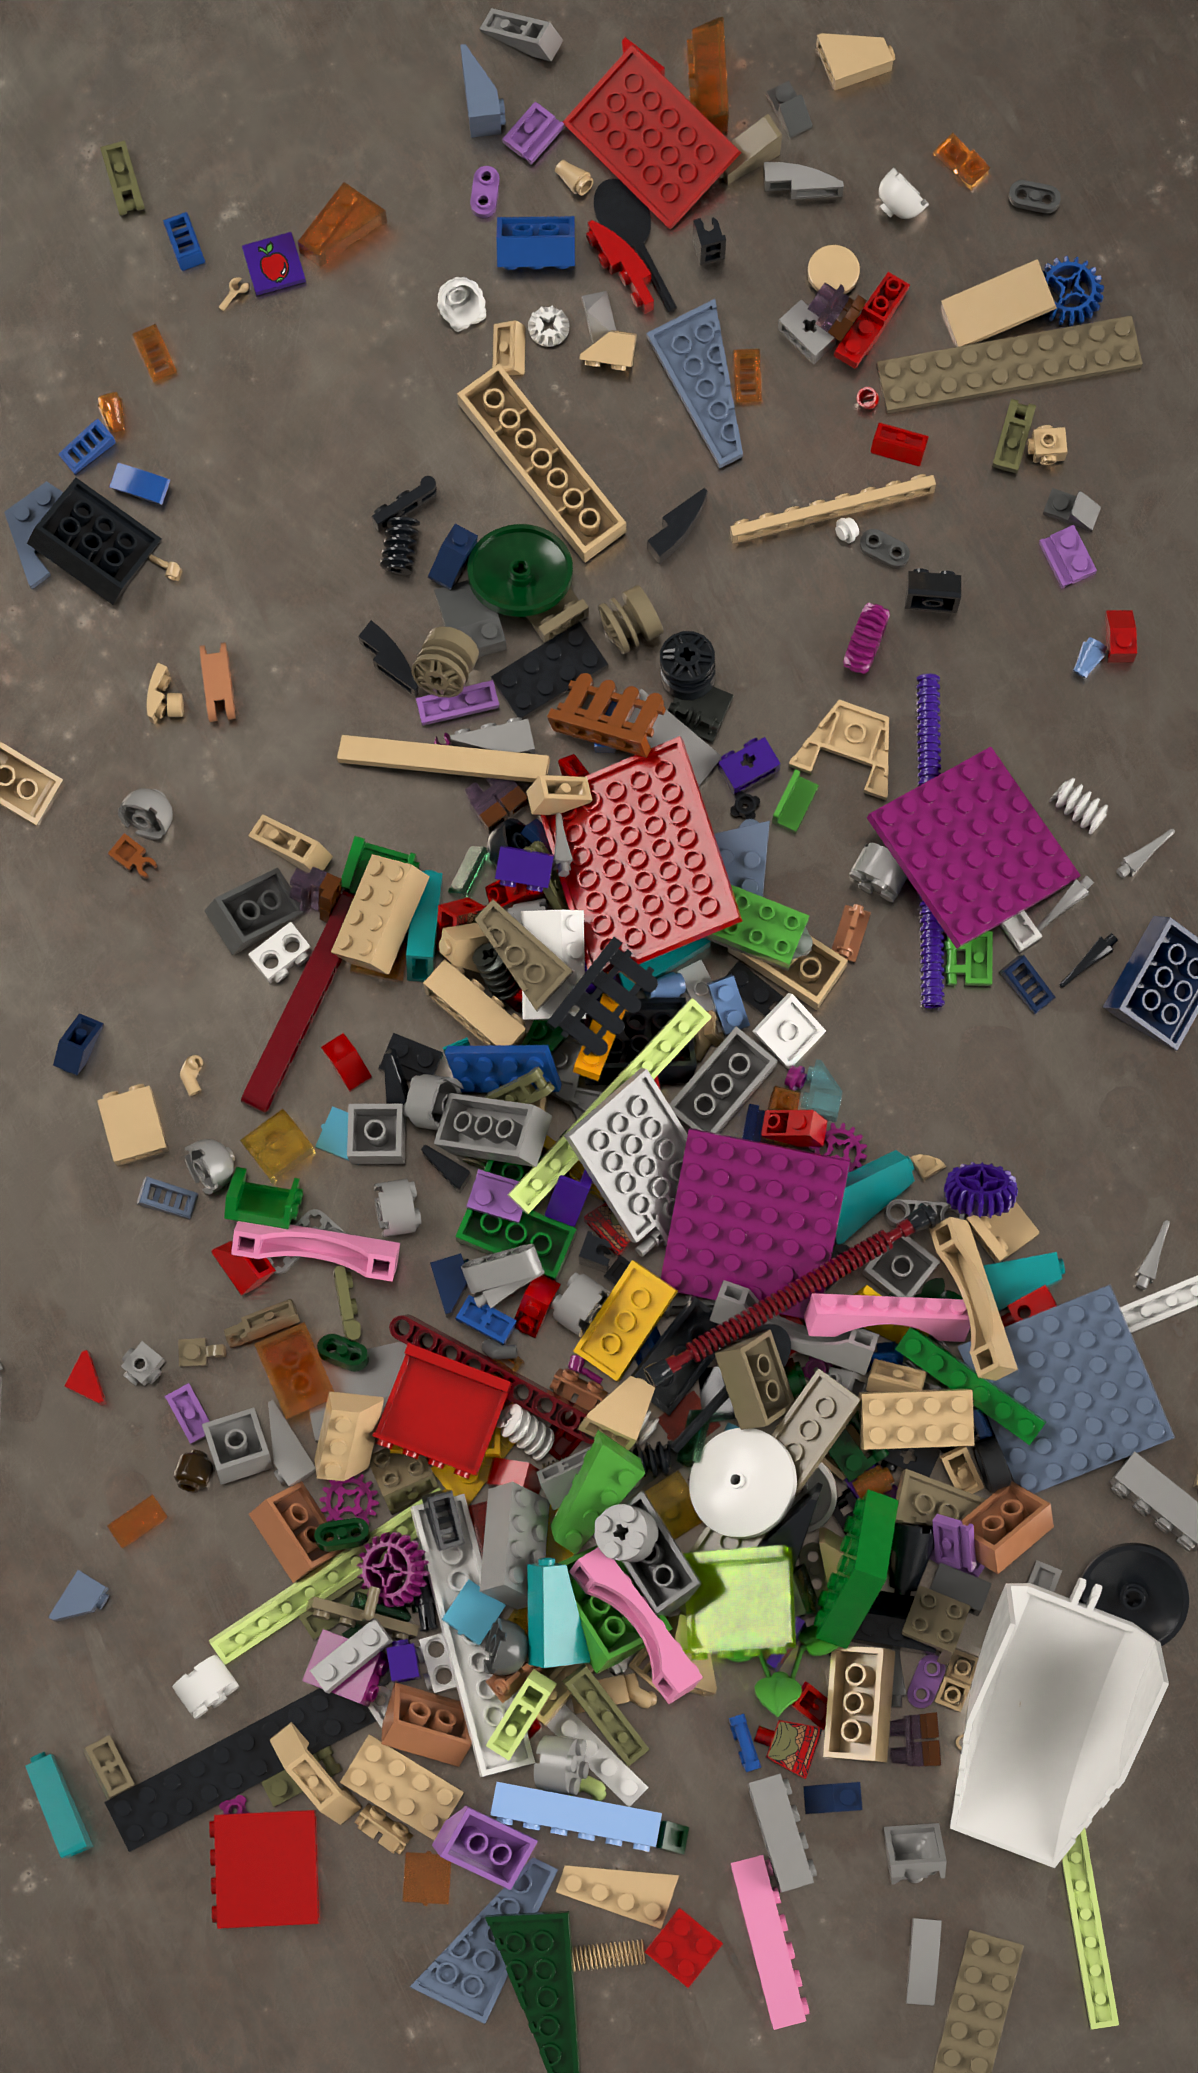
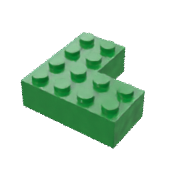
M488 1160L484 1171L520 1182L533 1167ZM467 1208L455 1238L457 1242L488 1255L526 1244H534L544 1270L543 1275L557 1282L577 1235V1229L533 1210L529 1214L523 1211L520 1222L517 1224Z
M869 1489L866 1491L863 1499H857L853 1510L854 1515H849L844 1524L843 1531L847 1532V1535L844 1536L841 1543L840 1551L844 1552L838 1562L837 1573H831L827 1584L828 1589L827 1591L822 1590L817 1605L821 1606V1609L817 1612L814 1626H817V1639L845 1649L848 1648L886 1582L899 1500Z

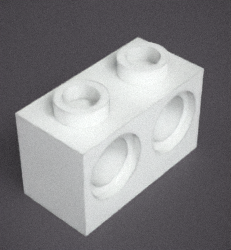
M290 922L248 955L253 964L271 984L274 981L278 983L289 974L288 970L293 966H301L308 961L312 950L311 946L292 922ZM295 941L300 944L299 949L293 953L286 951V945L289 942ZM269 958L279 960L278 965L273 969H268L264 966L265 961Z
M443 1633L419 1639L421 1646L416 1647L420 1663L425 1662L428 1673L423 1674L427 1689H433L434 1694L456 1689L457 1686ZM435 1642L444 1645L443 1655L437 1658L429 1654V1647ZM441 1669H448L452 1673V1679L447 1684L437 1682L436 1675Z

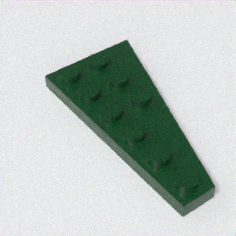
M570 1911L486 1915L485 1919L491 1928L497 1949L504 1960L506 1971L520 2006L524 2010L531 2033L535 2037L547 2073H581Z

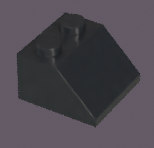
M922 568L908 572L905 609L957 613L961 600V575H955L953 571L929 573V570Z

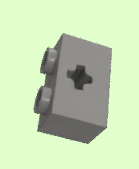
M800 300L779 319L778 330L813 364L836 345L837 339L828 333L832 324L828 321L824 322L819 317L815 307L811 304H806L803 300Z

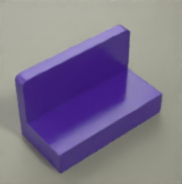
M584 1170L580 1182L563 1175L559 1176L545 1212L546 1217L575 1227L592 1184V1179L586 1170Z

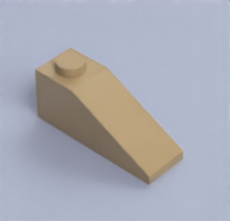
M263 814L248 835L260 845L317 878L320 877L333 857L318 841Z

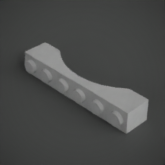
M723 1280L710 1321L722 1325V1322H728L729 1318H734V1315L740 1314L743 1310L746 1311V1308L752 1307L755 1303L758 1304L759 1300L750 1289ZM779 1315L773 1316L771 1320L767 1319V1322L764 1323L776 1324L784 1328L789 1334L792 1350L863 1375L867 1372L879 1334L861 1328L845 1332L836 1337L809 1336L806 1326L789 1321Z

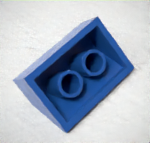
M575 216L497 217V267L513 270L518 267L541 269L543 267L555 266L558 269H566L570 266H575Z

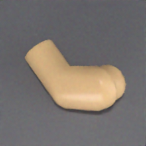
M704 1026L694 1036L697 1043L694 1050L696 1062L701 1063L712 1044L704 1036Z
M199 1055L188 1057L180 1071V1077L189 1096L196 1095L202 1091L196 1080L203 1065V1060Z
M636 1673L624 1675L629 1700L641 1708H650V1706L656 1704V1694L653 1691L647 1692L639 1687Z

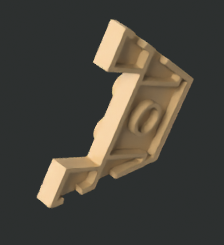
M838 700L813 734L804 742L796 755L791 758L789 767L811 774L820 749L871 766L872 770L864 793L886 800L888 796L889 717Z

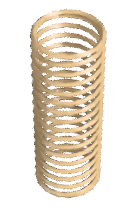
M638 1939L636 1940V1949L634 1940L631 1941V1946L630 1941H627V1949L625 1941H623V1952L620 1941L618 1942V1949L616 1942H614V1952L612 1943H609V1950L608 1944L605 1943V1953L601 1943V1956L598 1944H596V1953L594 1944H592V1956L590 1945H587V1953L586 1947L583 1945V1957L581 1946H578V1954L577 1948L574 1946L573 1969L575 1972L577 1966L578 1970L581 1971V1963L582 1969L585 1971V1960L587 1970H590V1963L592 1970H594V1960L597 1970L599 1969V1963L600 1968L603 1969V1960L606 1969L608 1962L609 1967L612 1968V1959L613 1965L616 1968V1956L619 1967H621V1959L625 1967V1956L627 1966L630 1965V1959L632 1966H634V1956L637 1966L639 1959L641 1965L643 1963L644 1965L646 1964L643 1939L640 1940V1946Z

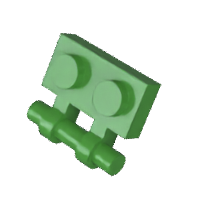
M993 931L984 933L956 949L946 934V942H944V951L946 952V965H944L946 985H957V975H965V985L992 986ZM958 951H965V965H957Z

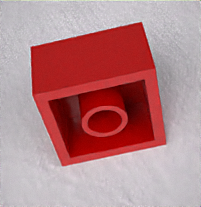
M678 1908L647 1947L645 1953L689 1988L723 1943L681 1908Z

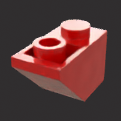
M497 880L485 887L489 903L493 899L503 909L512 908L513 904L534 901L545 896L543 891L526 889L527 884L516 883V887L500 885L501 880Z
M765 1110L761 1136L799 1147H824L828 1121L814 1110Z
M229 1241L214 1248L211 1252L239 1293L244 1295L261 1286L276 1270L267 1258L255 1259L231 1255L233 1241Z
M544 1275L532 1280L523 1295L514 1319L517 1320L515 1328L522 1333L536 1338L561 1284Z

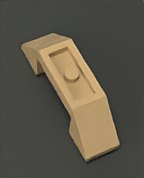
M292 1722L270 1739L286 1772L321 1813L341 1825L362 1808L361 1804L346 1786L340 1789L308 1751L309 1742Z

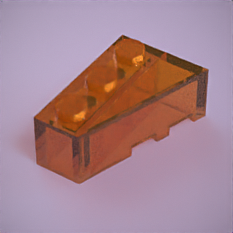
M343 182L297 241L299 252L319 267H322L347 250L349 245L358 239L362 240L367 236V233L379 225L381 227L387 223L386 210Z

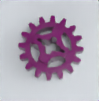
M831 1123L830 1130H826L824 1143L827 1147V1152L823 1155L840 1158L839 1155H832L833 1147H836L838 1150L842 1148L844 1150L840 1159L850 1160L848 1173L855 1168L863 1166L859 1162V1160L865 1161L867 1159V1155L861 1153V1151L867 1149V1144L859 1143L863 1135L855 1136V1127L850 1128L849 1131L845 1130V1123L841 1124L840 1129L836 1128L834 1123ZM834 1135H841L846 1137L847 1139H836ZM809 1147L811 1151H815V1154H820V1147ZM855 1148L856 1157L852 1163L848 1155Z
M363 1474L358 1479H355L353 1476L345 1481L336 1482L335 1480H329L332 1486L330 1488H322L327 1496L319 1499L320 1502L326 1503V1506L320 1509L321 1512H329L330 1514L326 1521L344 1520L340 1518L344 1514H354L357 1518L365 1520L369 1525L370 1522L367 1517L369 1515L376 1517L377 1514L372 1508L379 1506V1502L373 1500V1497L378 1495V1491H370L373 1485L372 1481L363 1483ZM356 1484L359 1487L349 1490L345 1489L342 1485ZM335 1492L338 1495V1502L332 1509L331 1500ZM367 1494L368 1504L364 1512L361 1508V1500ZM348 1495L350 1498L356 1497L353 1508L350 1506L343 1507L345 1496Z

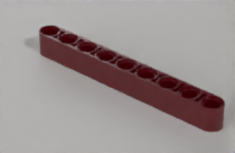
M345 890L342 892L243 1092L241 1102L263 1113H266L270 1108L343 960L331 953L354 899V894Z
M400 1315L393 1318L390 1322L389 1330L391 1335L406 1345L410 1343L444 1357H447L446 1349L450 1345L457 1350L455 1361L469 1366L470 1361L474 1358L480 1362L481 1371L492 1375L496 1371L501 1372L505 1380L512 1383L507 1400L518 1404L527 1411L586 1443H594V1437L578 1430L579 1425L589 1411L412 1315ZM401 1320H406L410 1326L409 1332L406 1335L402 1334L399 1330ZM425 1333H429L433 1337V1345L430 1348L426 1347L422 1342V1337ZM520 1384L528 1388L529 1394L526 1399L520 1398L517 1394V1388ZM544 1397L552 1401L553 1407L550 1412L544 1411L541 1407V1400ZM567 1410L573 1411L576 1415L577 1420L574 1425H570L565 1421Z

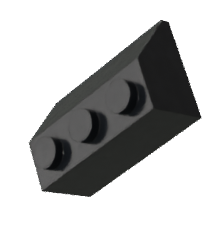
M886 1591L879 1592L851 1641L925 1655H934L936 1653V1648L902 1635V1630L915 1596L900 1595Z

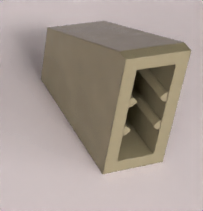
M769 114L762 117L731 141L742 153L719 177V179L723 178L727 185L764 165V162H769L780 155L782 134Z

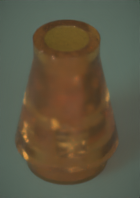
M118 392L99 396L97 406L109 427L110 433L124 430L123 404Z

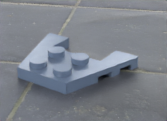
M47 481L4 512L31 589L51 576L50 572L36 556L38 551L27 544L35 526L63 493Z

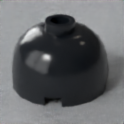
M509 818L498 824L492 830L487 840L489 859L496 866L501 846L524 849L532 844L521 834L526 825L518 819Z

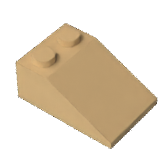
M0 742V806L37 825L63 779Z

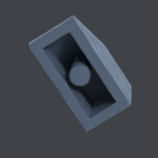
M77 1570L50 1613L49 1618L57 1622L94 1613L97 1608L101 1610L109 1598V1595L106 1594L109 1589Z

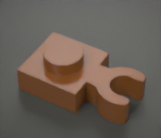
M125 833L108 852V855L129 872L135 866L139 875L144 879L149 877L143 871L145 865L150 864L155 869L157 867L154 859L142 857L146 852L145 848Z

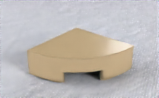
M713 1010L706 1011L712 1017L704 1025V1036L715 1047H718L724 1041L723 1032H718L716 1020H719Z
M918 1154L910 1157L914 1169L923 1182L946 1168V1165L940 1159L930 1155Z

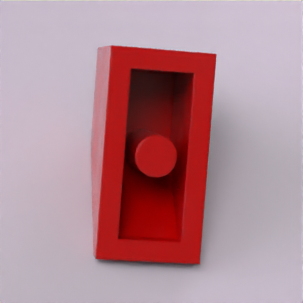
M1106 610L1107 663L1134 662L1136 658L1137 631L1133 610Z

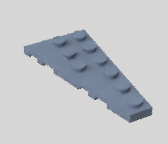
M713 299L647 332L646 337L718 467L722 468L743 457L716 300Z
M770 821L715 833L714 835L730 884L763 897Z
M533 1857L523 1867L511 1890L504 1887L410 1987L485 2024L508 1977L506 1965L500 1951L497 1949L495 1938L485 1916L537 1913L558 1869Z

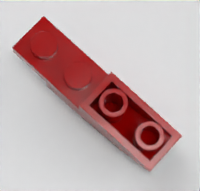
M589 221L588 232L585 234L591 247L596 246L600 254L597 256L603 269L608 268L611 275L619 272L624 286L629 285L633 292L631 294L633 303L637 308L641 307L644 314L654 310V299L646 287L651 284V273L643 260L615 232L598 222Z
M888 272L862 308L861 314L840 342L833 356L856 369L864 356L868 355L907 293L910 284Z

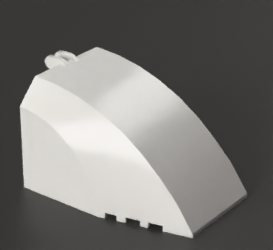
M1083 1578L1078 1579L1070 1598L1031 1583L1005 1584L987 1630L972 1682L950 1829L1053 1868L1058 1865L1074 1845L1076 1837L1084 1828L1087 1829L1091 1824L1092 1818L1101 1807L1104 1808L1108 1803L1110 1795L1116 1788L1119 1789L1125 1782L1169 1685L1161 1643L1133 1622L1096 1609L1095 1606L1102 1591L1101 1585L1095 1584L1086 1604L1079 1602L1082 1592L1086 1587V1580Z

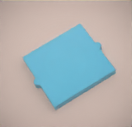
M332 1106L325 1124L321 1125L322 1132L315 1148L349 1161L347 1157L348 1112Z
M468 1579L441 1620L456 1629L458 1635L463 1634L479 1646L506 1605L480 1592V1587Z

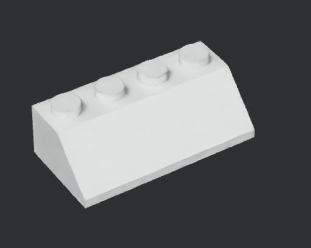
M584 910L521 911V925L573 970L571 976L538 1012L522 991L523 1020H549L585 974ZM574 1005L569 1013L575 1016L580 1009Z

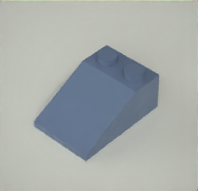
M462 44L460 45L471 138L502 134L501 125L506 124L504 99H498L497 88L467 45Z

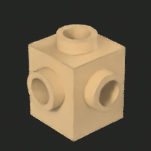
M1044 425L1033 430L1031 439L1027 440L1028 454H1033L1034 463L1040 462L1041 465H1052L1056 461H1065L1067 455L1065 427L1053 428L1051 425Z

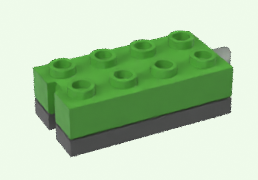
M731 885L742 922L704 937L785 971H789L793 959L809 954L813 943L806 928L809 915L734 885Z

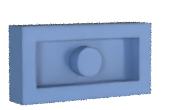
M731 974L707 983L723 1034L731 1033L736 1026L739 1029L750 1026L734 976Z

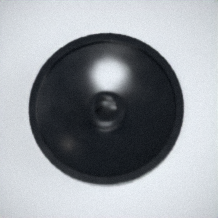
M1123 1543L1112 1546L1098 1554L1089 1563L1081 1577L1086 1580V1587L1082 1592L1079 1602L1086 1604L1095 1584L1101 1585L1102 1591L1095 1608L1133 1622L1159 1641L1161 1646L1176 1636L1186 1620L1189 1610V1588L1185 1575L1173 1558L1154 1546L1143 1543Z

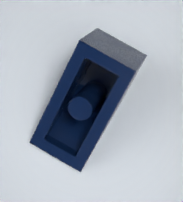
M454 524L441 545L428 578L451 590L468 564L470 553L477 544L478 535Z
M79 1013L59 1040L53 1066L65 1072L78 1075L88 1062L104 1023Z
M461 1253L430 1262L446 1318L453 1315L468 1287L461 1266L468 1262L469 1259L463 1260Z
M860 1782L803 1786L805 1814L862 1810Z

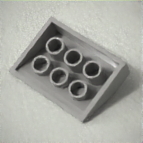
M396 1342L367 1349L369 1355L368 1365L364 1369L355 1372L338 1367L322 1359L301 1364L308 1408L317 1444L329 1391L383 1397L381 1419L405 1357L406 1344Z

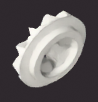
M541 306L539 310L532 313L528 321V331L531 338L537 344L546 347L556 346L566 339L569 333V320L562 310L553 306ZM542 320L548 323L554 320L553 327L555 330L548 328L543 332L544 323Z

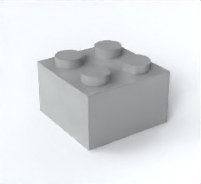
M349 1104L347 1157L350 1163L405 1164L406 1116L403 1113V1104Z
M902 1236L892 1242L893 1249L887 1250L884 1254L881 1253L879 1257L875 1256V1259L866 1266L862 1275L888 1295L890 1293L895 1297H914L941 1261L909 1236L906 1238Z

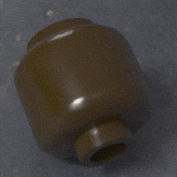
M192 1450L191 1453L182 1454L174 1472V1478L178 1482V1487L192 1493L206 1488L213 1470V1464L207 1458V1454L200 1450Z

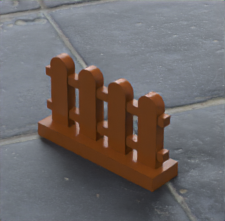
M588 673L579 675L576 681L571 680L568 685L571 691L565 702H559L558 710L551 708L547 715L553 731L647 758L651 750L647 736L653 737L655 732L652 727L658 715H664L666 711L665 706H663L662 696L659 693H652L647 697L646 701L640 700L639 690L634 686L627 687L623 694L616 693L617 687L612 680L603 681L599 688L593 686L594 681ZM588 695H593L594 698L587 710L582 709ZM611 702H617L611 717L605 715ZM634 709H641L635 723L628 722Z

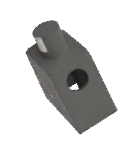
M805 1563L795 1566L792 1576L779 1572L770 1582L769 1588L774 1604L783 1622H792L794 1617L797 1616L802 1620L813 1617L821 1609L817 1605L818 1598Z

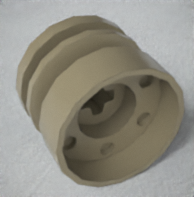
M638 584L622 592L625 605L621 606L615 598L609 600L612 611L604 602L598 605L602 625L612 643L617 646L622 654L630 652L627 639L634 648L639 647L638 633L649 642L664 632L652 603Z
M441 626L432 629L428 633L422 649L412 665L411 673L415 682L428 693L438 697L451 698L458 696L463 691L465 683L469 678V673L473 670L478 659L479 651L477 645L471 637L455 628Z

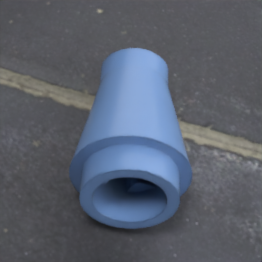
M1091 637L1086 642L1083 641L1073 672L1083 678H1087L1089 673L1105 657L1107 646Z
M675 972L657 978V988L653 992H645L647 998H678L686 990L684 977L681 973Z

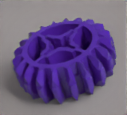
M973 1162L970 1165L961 1164L960 1168L955 1167L952 1172L948 1173L946 1183L944 1184L946 1203L951 1205V1209L958 1210L960 1214L967 1213L969 1217L973 1215L979 1218L981 1216H987L988 1218H991L992 1215L1001 1216L1002 1213H1008L1010 1208L1014 1207L1016 1197L1018 1196L1016 1178L1011 1175L1010 1171H1004L1002 1166L995 1167L993 1163L990 1165L983 1164V1162L981 1164Z

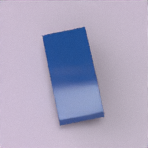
M117 463L109 487L113 490L162 505L170 480L135 467Z

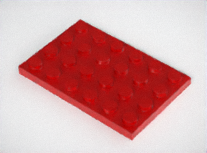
M633 45L627 49L563 121L564 125L669 229H672L742 153Z

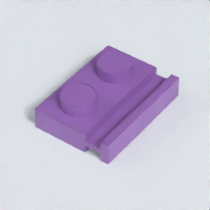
M535 101L502 140L507 147L520 157L525 158L532 165L563 130L564 123L558 121L554 115Z
M1074 525L1039 541V545L1061 589L1071 583L1074 584L1096 574L1097 569Z
M478 1169L467 1208L519 1224L523 1210L507 1195L519 1181Z
M937 1514L932 1520L936 1562L958 1569L965 1567L968 1568V1572L972 1573L976 1567L974 1525L969 1524L966 1526L960 1520Z

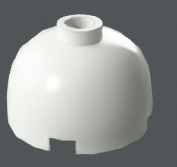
M895 168L886 174L880 183L879 197L883 202L880 207L889 217H892L894 214L901 219L916 217L929 203L921 198L920 193L903 175L898 174Z

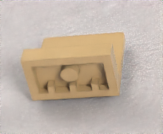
M1015 1202L1013 1208H1010L1008 1213H1002L1001 1216L992 1215L991 1218L987 1216L979 1218L973 1215L966 1218L972 1234L995 1263L1003 1262L1039 1234V1230L1017 1202Z

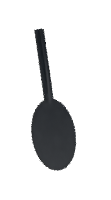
M619 179L603 181L597 187L594 195V211L598 223L615 232L632 248H635L639 257L650 271L651 280L667 311L673 312L677 309V306L644 245L651 230V217L648 207Z
M764 1324L755 1327L753 1331L749 1330V1333L743 1334L738 1339L740 1340L770 1329L783 1368L786 1366L791 1352V1340L787 1331L781 1326ZM726 1385L673 1441L670 1447L678 1453L729 1398Z

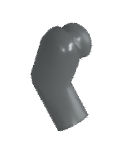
M488 1338L484 1340L481 1346L484 1354L492 1360L512 1359L518 1356L517 1345H502Z

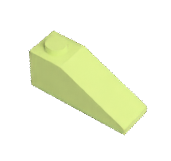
M533 1669L486 1746L509 1761L557 1683Z

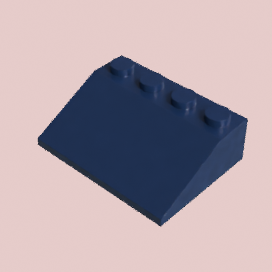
M1153 916L1103 1008L1126 1024L1177 1051L1198 1014V937L1171 917Z

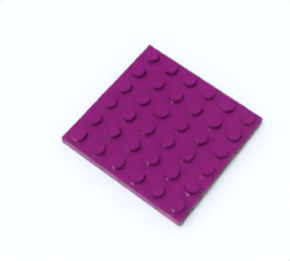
M992 747L983 750L871 812L866 817L956 949L1068 886L1081 876Z
M690 1128L661 1279L677 1289L679 1293L717 1300L723 1280L750 1289L760 1301L764 1300L767 1296L771 1297L770 1294L776 1293L777 1290L782 1289L786 1285L788 1286L789 1283L794 1282L798 1278L800 1279L801 1276L806 1275L808 1272H812L818 1266L824 1265L825 1262L832 1259L850 1160ZM821 1288V1291H819V1292H816V1291H815V1293H816V1294H825L826 1288H824V1289ZM811 1295L807 1299L803 1298L802 1302H797V1305H791V1308L785 1309V1312H779V1314L804 1319V1313Z

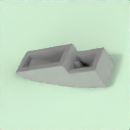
M764 162V191L790 190L791 200L842 197L843 181L830 174L799 164Z
M912 1918L906 2004L931 2006L935 2004L941 1920Z

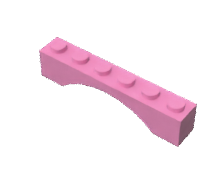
M238 1221L234 1229L231 1255L255 1259L277 1256L316 1258L343 1265L368 1278L393 1282L398 1264L400 1243L290 1225L289 1229Z
M812 1293L804 1313L809 1336L836 1337L861 1327L895 1324L920 1329L932 1335L938 1341L964 1342L970 1329L969 1316L963 1299Z
M599 1547L579 1558L570 1569V1574L585 1594L599 1598L613 1606L635 1627L649 1654L652 1668V1683L667 1703L671 1704L693 1690L703 1678L699 1673L698 1667L689 1660L679 1642L674 1640L666 1629L664 1622L655 1615L649 1607L647 1600L634 1587L630 1577L624 1574L614 1559L606 1557Z

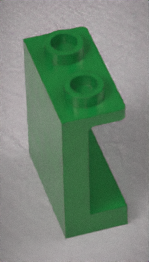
M354 836L341 877V892L345 890L354 895L356 894L372 854L411 864L418 869L420 862H416L417 856L415 853L411 852L408 855L366 843L365 838Z
M236 1167L226 1195L224 1219L289 1229L291 1219L296 1220L299 1205L302 1203L303 1189L299 1188L300 1178H294L291 1189L246 1182L247 1168Z

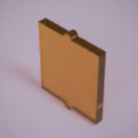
M431 1851L426 1853L406 1852L402 1902L423 1903L424 1906H427L428 1903L449 1904L451 1862L440 1857L439 1854H432Z

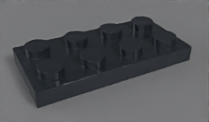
M579 621L492 675L491 680H493L514 715L524 720L569 692L571 689L568 685L571 680L576 681L578 676L583 673H588L593 677L606 669L608 663Z
M692 1296L631 1376L643 1379L650 1384L643 1370L645 1367L666 1359L673 1354L677 1356L687 1350L686 1343H692V1340L695 1338L698 1340V1336H704V1333L710 1332L712 1328L716 1329V1326L719 1324L710 1321L712 1310L697 1297ZM713 1351V1354L710 1356L707 1355L705 1359L700 1357L701 1361L698 1363L692 1359L681 1366L682 1369L675 1372L664 1383L655 1387L650 1402L670 1416L716 1357L715 1352Z

